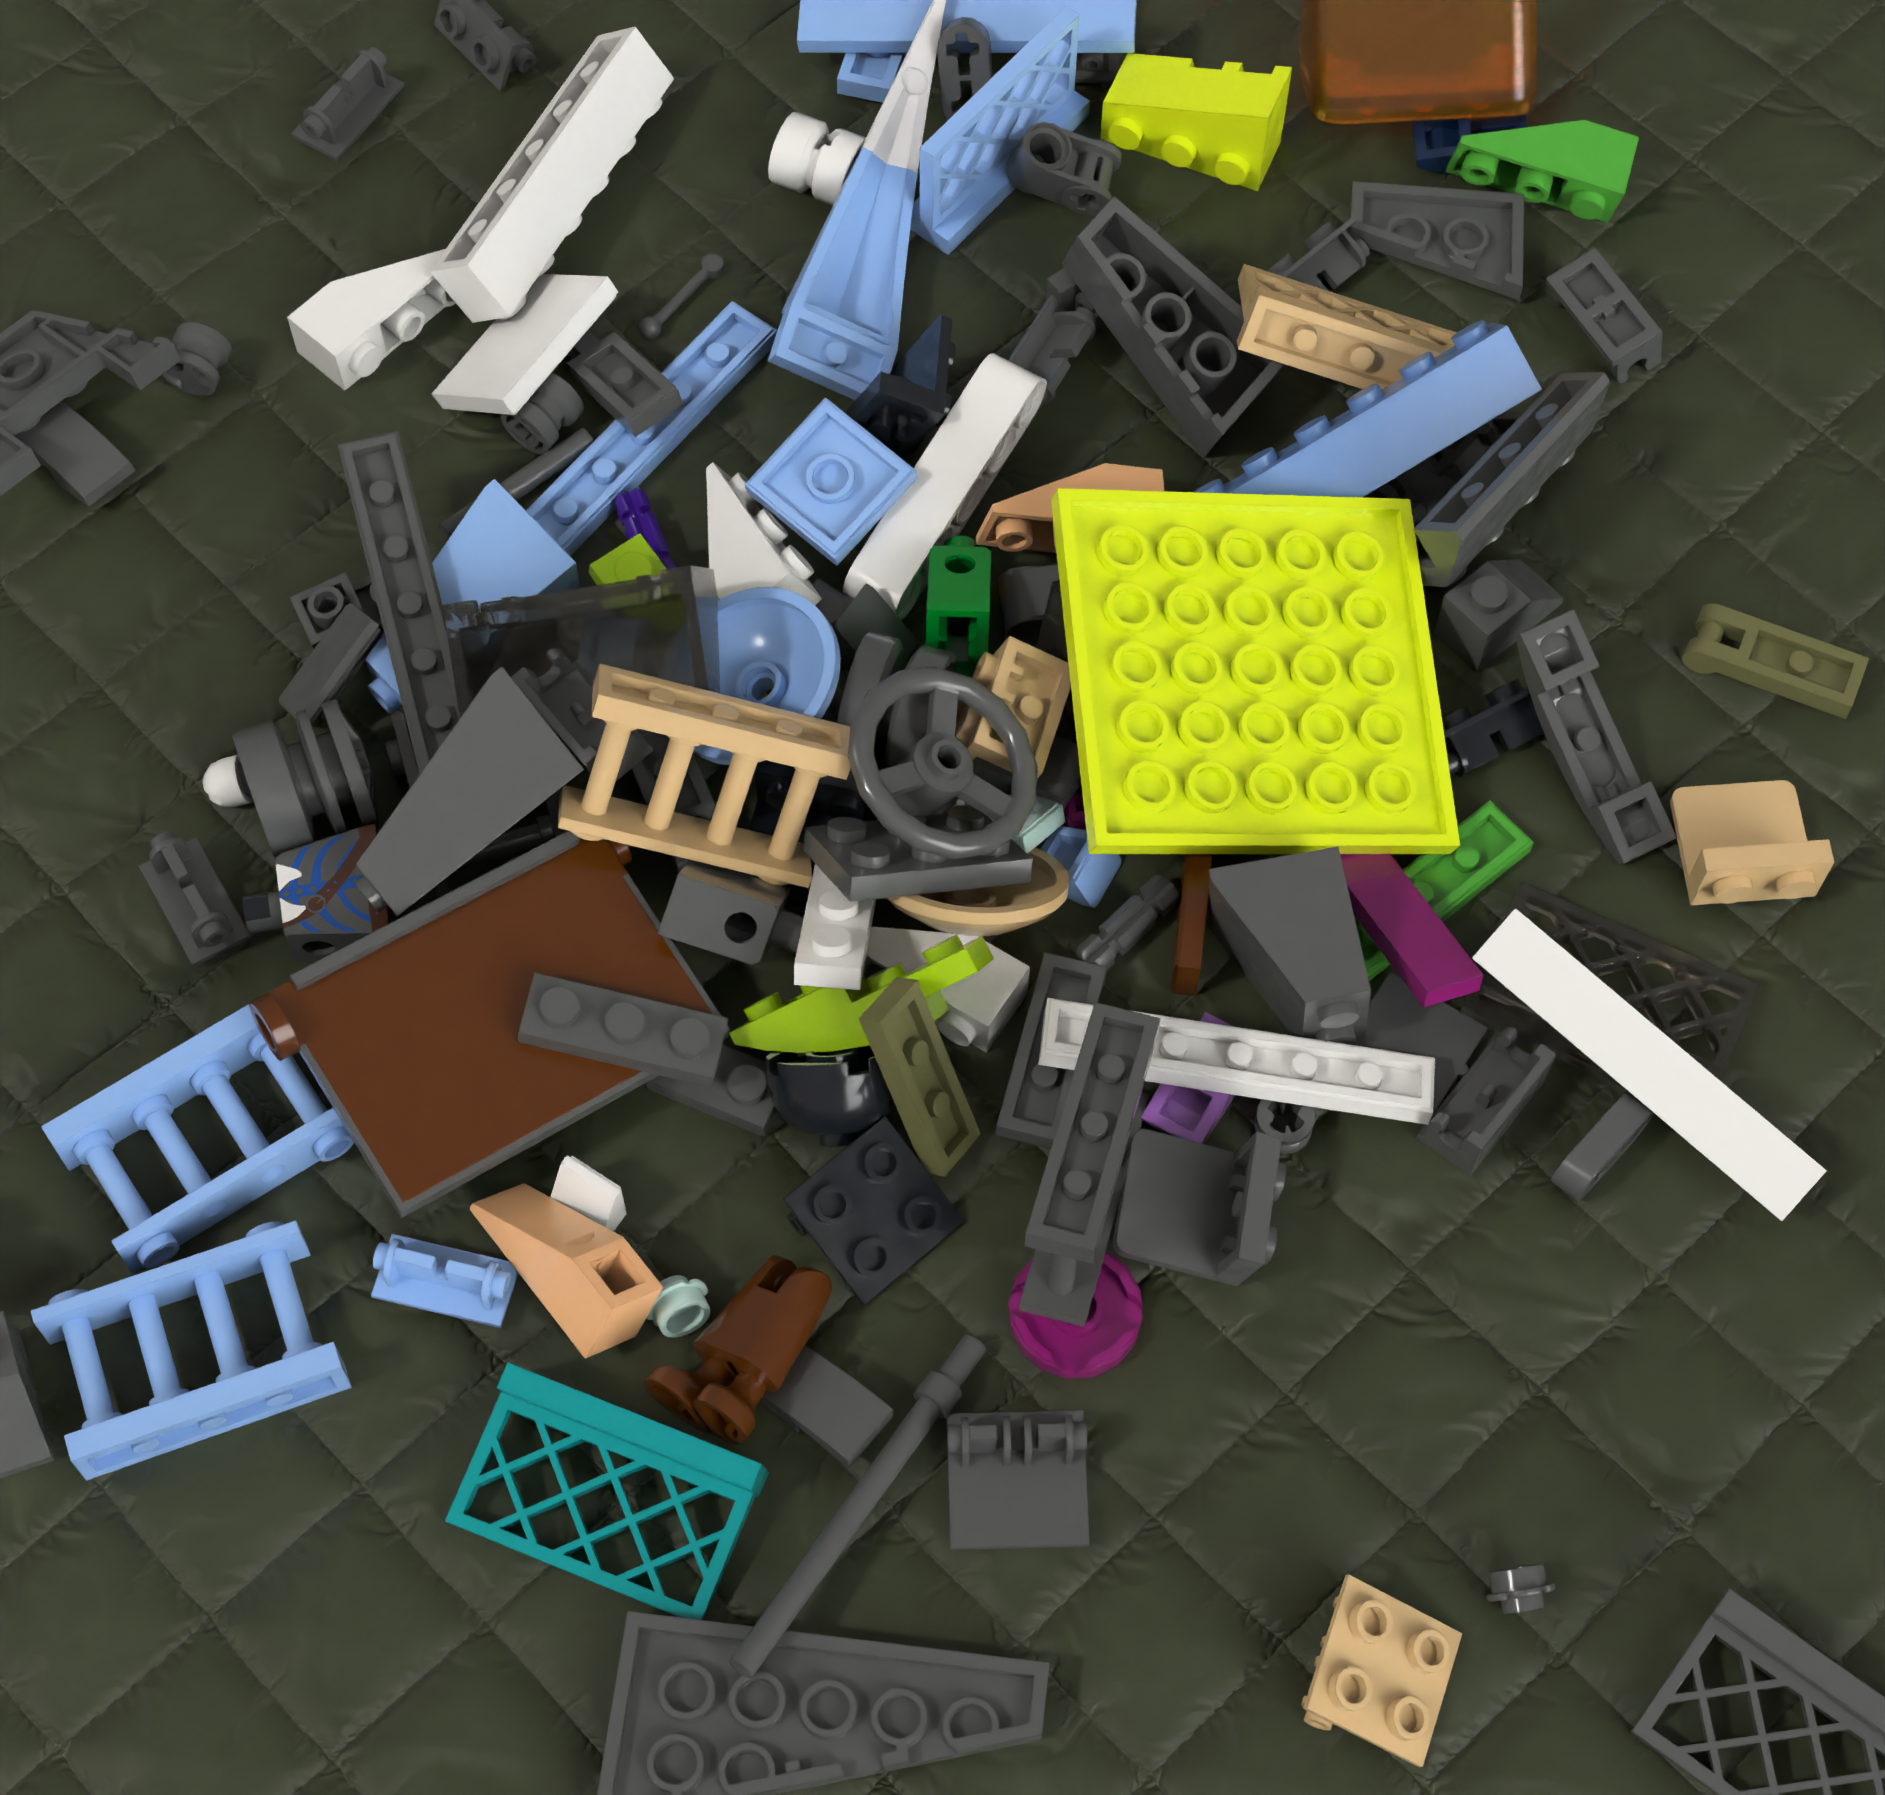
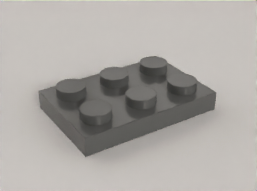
M954 806L949 808L947 813L915 817L927 826L952 833L981 830L993 822L987 815L972 806ZM837 817L829 820L828 825L805 827L803 851L850 902L1031 883L1033 859L1014 840H1010L989 855L950 859L916 850L883 827L879 820L862 821L853 817Z

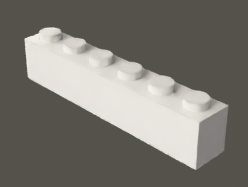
M636 27L598 35L430 270V273L472 323L493 319L506 320L523 308L527 300L525 295L537 277L544 274L552 266L555 260L553 254L563 239L580 225L583 210L592 197L599 194L609 182L608 174L619 158L626 155L635 145L636 138L634 136L643 123L660 109L662 105L661 97L674 78Z

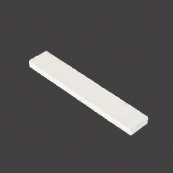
M1516 908L1472 957L1475 962L1780 1221L1785 1219L1827 1171Z
M1047 998L1038 1065L1075 1070L1094 1005ZM1137 1012L1161 1018L1159 1033L1145 1078L1147 1082L1426 1125L1429 1124L1433 1115L1434 1057Z

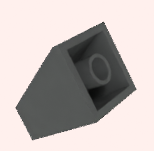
M1339 847L1209 869V922L1211 931L1292 1036L1350 1045L1356 1043V1037L1366 1036L1371 988Z

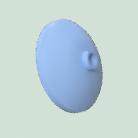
M750 588L732 593L712 603L685 627L669 653L662 679L821 719L832 701L838 684L841 660L837 636L828 619L807 598L782 588ZM773 688L771 693L767 697L763 698V695L768 690ZM703 744L696 746L693 753L701 758L724 765H730L733 756L731 751Z

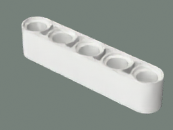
M994 353L989 354L982 361L915 465L914 469L917 472L918 479L881 518L854 560L846 576L843 593L855 598L867 583L879 593L901 621L909 614L928 584L930 549L936 545L943 546L947 539L960 534L1039 409L1047 385L1044 378Z

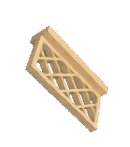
M1243 264L1238 277L1244 318L1243 326L1237 338L1238 350L1360 389H1365L1378 383L1382 390L1402 378L1399 369L1407 362L1427 352H1431L1435 358L1455 346L1451 338L1457 332L1250 265Z

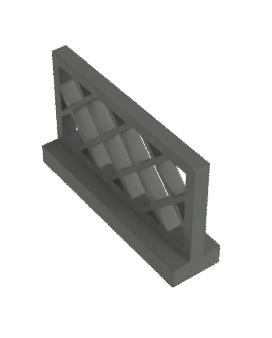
M1728 1589L1719 1598L1696 1636L1630 1731L1632 1735L1715 1795H1779L1819 1788L1820 1795H1832L1830 1786L1870 1781L1873 1795H1885L1881 1780L1885 1778V1770H1879L1875 1754L1876 1752L1885 1758V1697L1731 1589ZM1713 1637L1738 1654L1744 1684L1705 1690L1699 1658ZM1752 1665L1773 1680L1755 1682ZM1691 1672L1694 1691L1675 1694ZM1784 1687L1799 1697L1806 1728L1766 1734L1757 1691ZM1747 1693L1755 1735L1716 1741L1707 1699ZM1697 1701L1705 1743L1677 1747L1652 1729L1667 1705ZM1813 1708L1834 1722V1724L1817 1726ZM1846 1731L1861 1741L1868 1772L1828 1778L1819 1735ZM1808 1737L1817 1780L1777 1785L1768 1742ZM1757 1744L1766 1787L1738 1791L1724 1781L1718 1750ZM1707 1752L1711 1770L1688 1754Z

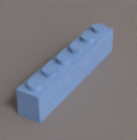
M1480 320L1457 332L1451 338L1455 346L1434 358L1431 352H1427L1407 362L1399 369L1402 378L1381 390L1377 383L1354 394L1346 401L1349 410L1331 421H1328L1326 415H1323L1301 426L1293 433L1297 441L1278 453L1275 452L1273 447H1269L1251 456L1241 464L1244 473L1224 485L1221 479H1216L1194 492L1364 497L1539 392L1542 388L1509 327L1496 323L1487 326L1484 320Z

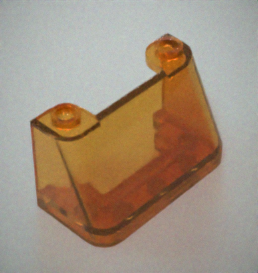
M1303 0L1299 73L1310 111L1317 119L1331 124L1501 117L1524 114L1534 107L1536 95L1537 0Z

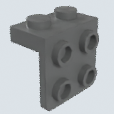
M1148 1129L1136 1131L1128 1144L1113 1237L1115 1252L1121 1257L1239 1286L1261 1266L1267 1265L1270 1262L1276 1247L1277 1227L1271 1225L1270 1220L1273 1202L1279 1199L1286 1178V1165L1279 1162L1282 1138L1256 1132L1236 1152H1231Z

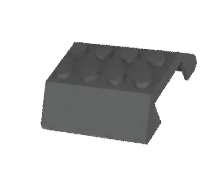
M1605 372L1560 373L1525 412H1504L1457 440L1451 446H1447L1363 497L1410 499L1423 586L1448 587L1461 579L1467 571V565L1485 546L1501 536L1505 524L1521 507L1529 504L1538 496L1539 488L1557 468L1562 467L1574 457L1575 449L1593 431L1610 384Z

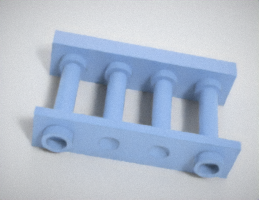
M249 1004L41 1126L68 1171L81 1164L91 1167L129 1230L111 1242L132 1274L144 1267L154 1268L162 1265L178 1252L179 1246L318 1161L327 1162L340 1157L354 1144L334 1108L332 1107L327 1110L294 1058L290 1056L279 1061L272 1053L254 1021ZM254 1061L265 1062L304 1122L303 1126L271 1145L229 1082L231 1075ZM197 1095L207 1096L246 1157V1160L211 1180L171 1117L175 1108ZM140 1129L149 1131L188 1195L155 1215H152L112 1151L116 1143Z
M296 1220L286 1224L282 1222L261 1224L251 1229L245 1238L90 1291L73 1289L59 1293L49 1300L48 1305L31 1310L34 1324L50 1345L63 1340L67 1344L87 1420L82 1424L81 1430L66 1434L64 1438L70 1461L86 1481L352 1388L345 1364L334 1342L322 1345L313 1341L290 1266V1262L311 1256L308 1244ZM264 1272L287 1351L283 1354L282 1360L256 1368L247 1364L224 1285ZM198 1294L221 1374L216 1378V1383L189 1391L181 1389L159 1307ZM132 1317L154 1397L149 1401V1406L123 1415L122 1413L114 1412L92 1330Z

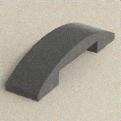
M1572 609L1516 635L1525 680L1548 744L1584 815L1618 864H1624L1676 839L1677 836L1652 781L1640 782L1593 678L1591 670L1599 667V663L1575 610Z

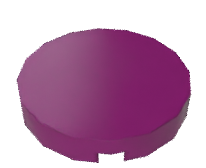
M1106 1251L1085 1327L1019 1310V1303L1033 1260L1032 1258L1017 1275L1008 1304L1010 1332L1021 1353L1042 1371L1066 1379L1096 1377L1118 1366L1135 1346L1143 1319L1141 1291L1129 1269Z

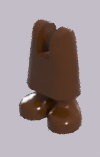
M772 1255L693 1342L695 1352L704 1361L702 1366L691 1373L674 1365L664 1364L657 1366L645 1380L647 1390L657 1402L691 1427L702 1432H706L710 1428L714 1434L727 1443L734 1445L744 1444L756 1426L755 1409L765 1392L771 1394L779 1390L818 1323L832 1291L830 1277L824 1272L811 1267L803 1266L797 1269L796 1264L791 1260L778 1255Z

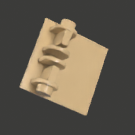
M1345 1575L1339 1596L1335 1597L1333 1602L1335 1609L1327 1634L1322 1637L1320 1643L1322 1647L1320 1656H1316L1314 1662L1316 1669L1308 1694L1302 1699L1301 1706L1306 1710L1304 1722L1322 1730H1331L1334 1724L1418 1767H1423L1463 1633L1351 1575Z

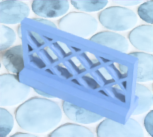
M1065 6L920 147V197L913 203L910 230L947 255L1015 189V186L1009 181L1007 176L1006 162L1027 129L1036 123L1048 122L1073 132L1089 116L1090 100L1075 91L1079 29L1078 13ZM1032 153L1036 160L1041 163L1044 161L1040 156Z

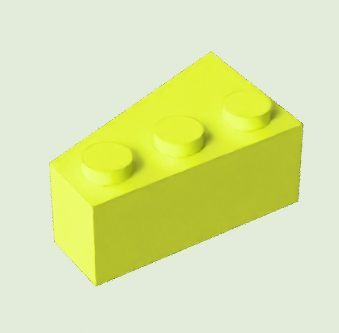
M1127 53L1103 101L1100 139L1113 143L1122 149L1134 150L1167 161L1176 167H1186L1219 178L1227 184L1240 185L1258 191L1281 143L1292 67L1275 66L1272 74L1243 72V64L1239 62L1225 61L1220 70L1194 67L1192 58Z

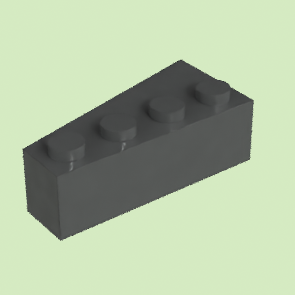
M1115 196L1077 236L1061 263L1203 459L1285 365L1238 350L1237 338L1244 323L1242 307Z

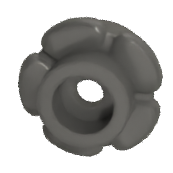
M1543 1563L1488 1572L1492 1593L1486 1595V1598L1490 1602L1501 1601L1503 1614L1545 1607L1542 1593L1554 1591L1555 1583H1547Z

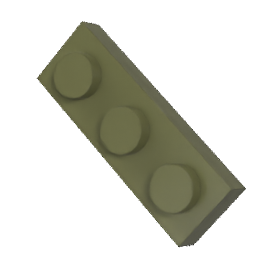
M896 977L861 1015L859 1021L920 1163L929 1174L945 1177L981 1133L918 980Z

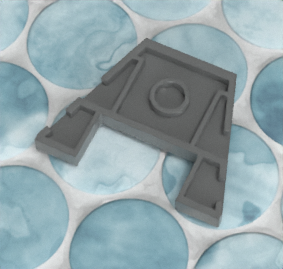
M37 310L30 311L0 333V496L41 466L32 449L16 438L15 435L32 429L39 423L43 414L63 399L80 393L86 387L88 381L105 368L121 377L139 391L181 360L173 342L168 338L158 336L155 337L152 343L140 341L134 331L116 328L109 334L94 331L88 321Z

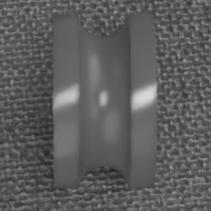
M1261 1099L1255 1115L1254 1132L1282 1138L1280 1154L1287 1155L1298 1152L1306 1146L1312 1135L1316 1114L1314 1107ZM1278 1110L1281 1117L1284 1114V1110H1289L1296 1114L1297 1119L1294 1127L1297 1131L1291 1132L1289 1126H1286L1284 1133L1273 1129L1274 1114L1272 1112Z

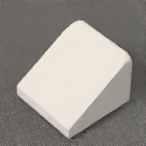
M567 1155L564 1158L550 1197L614 1231L626 1215L621 1187L574 1156L569 1157Z

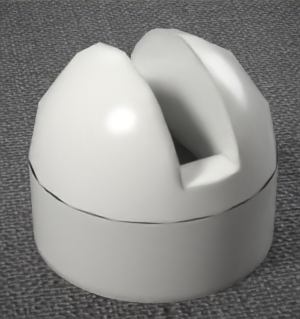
M238 755L222 758L210 764L204 774L202 783L204 791L209 794V798L213 803L220 807H237L254 802Z

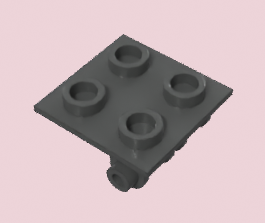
M1083 1410L949 1414L947 1417L950 1550L1090 1546L1085 1449H1087L1086 1421H1084Z

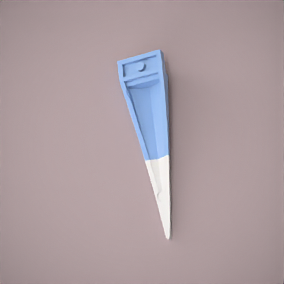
M933 0L781 311L783 316L768 358V362L853 400L860 396L881 371L887 374L891 373L898 351L906 260L920 160V147L922 146L946 0Z

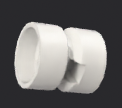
M792 112L784 121L774 141L768 167L769 179L774 184L798 193H803L811 188L815 199L833 206L866 137L842 128L835 129L832 133H829L826 122L799 112Z

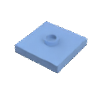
M825 397L744 485L749 495L833 564L838 566L918 478L914 468Z

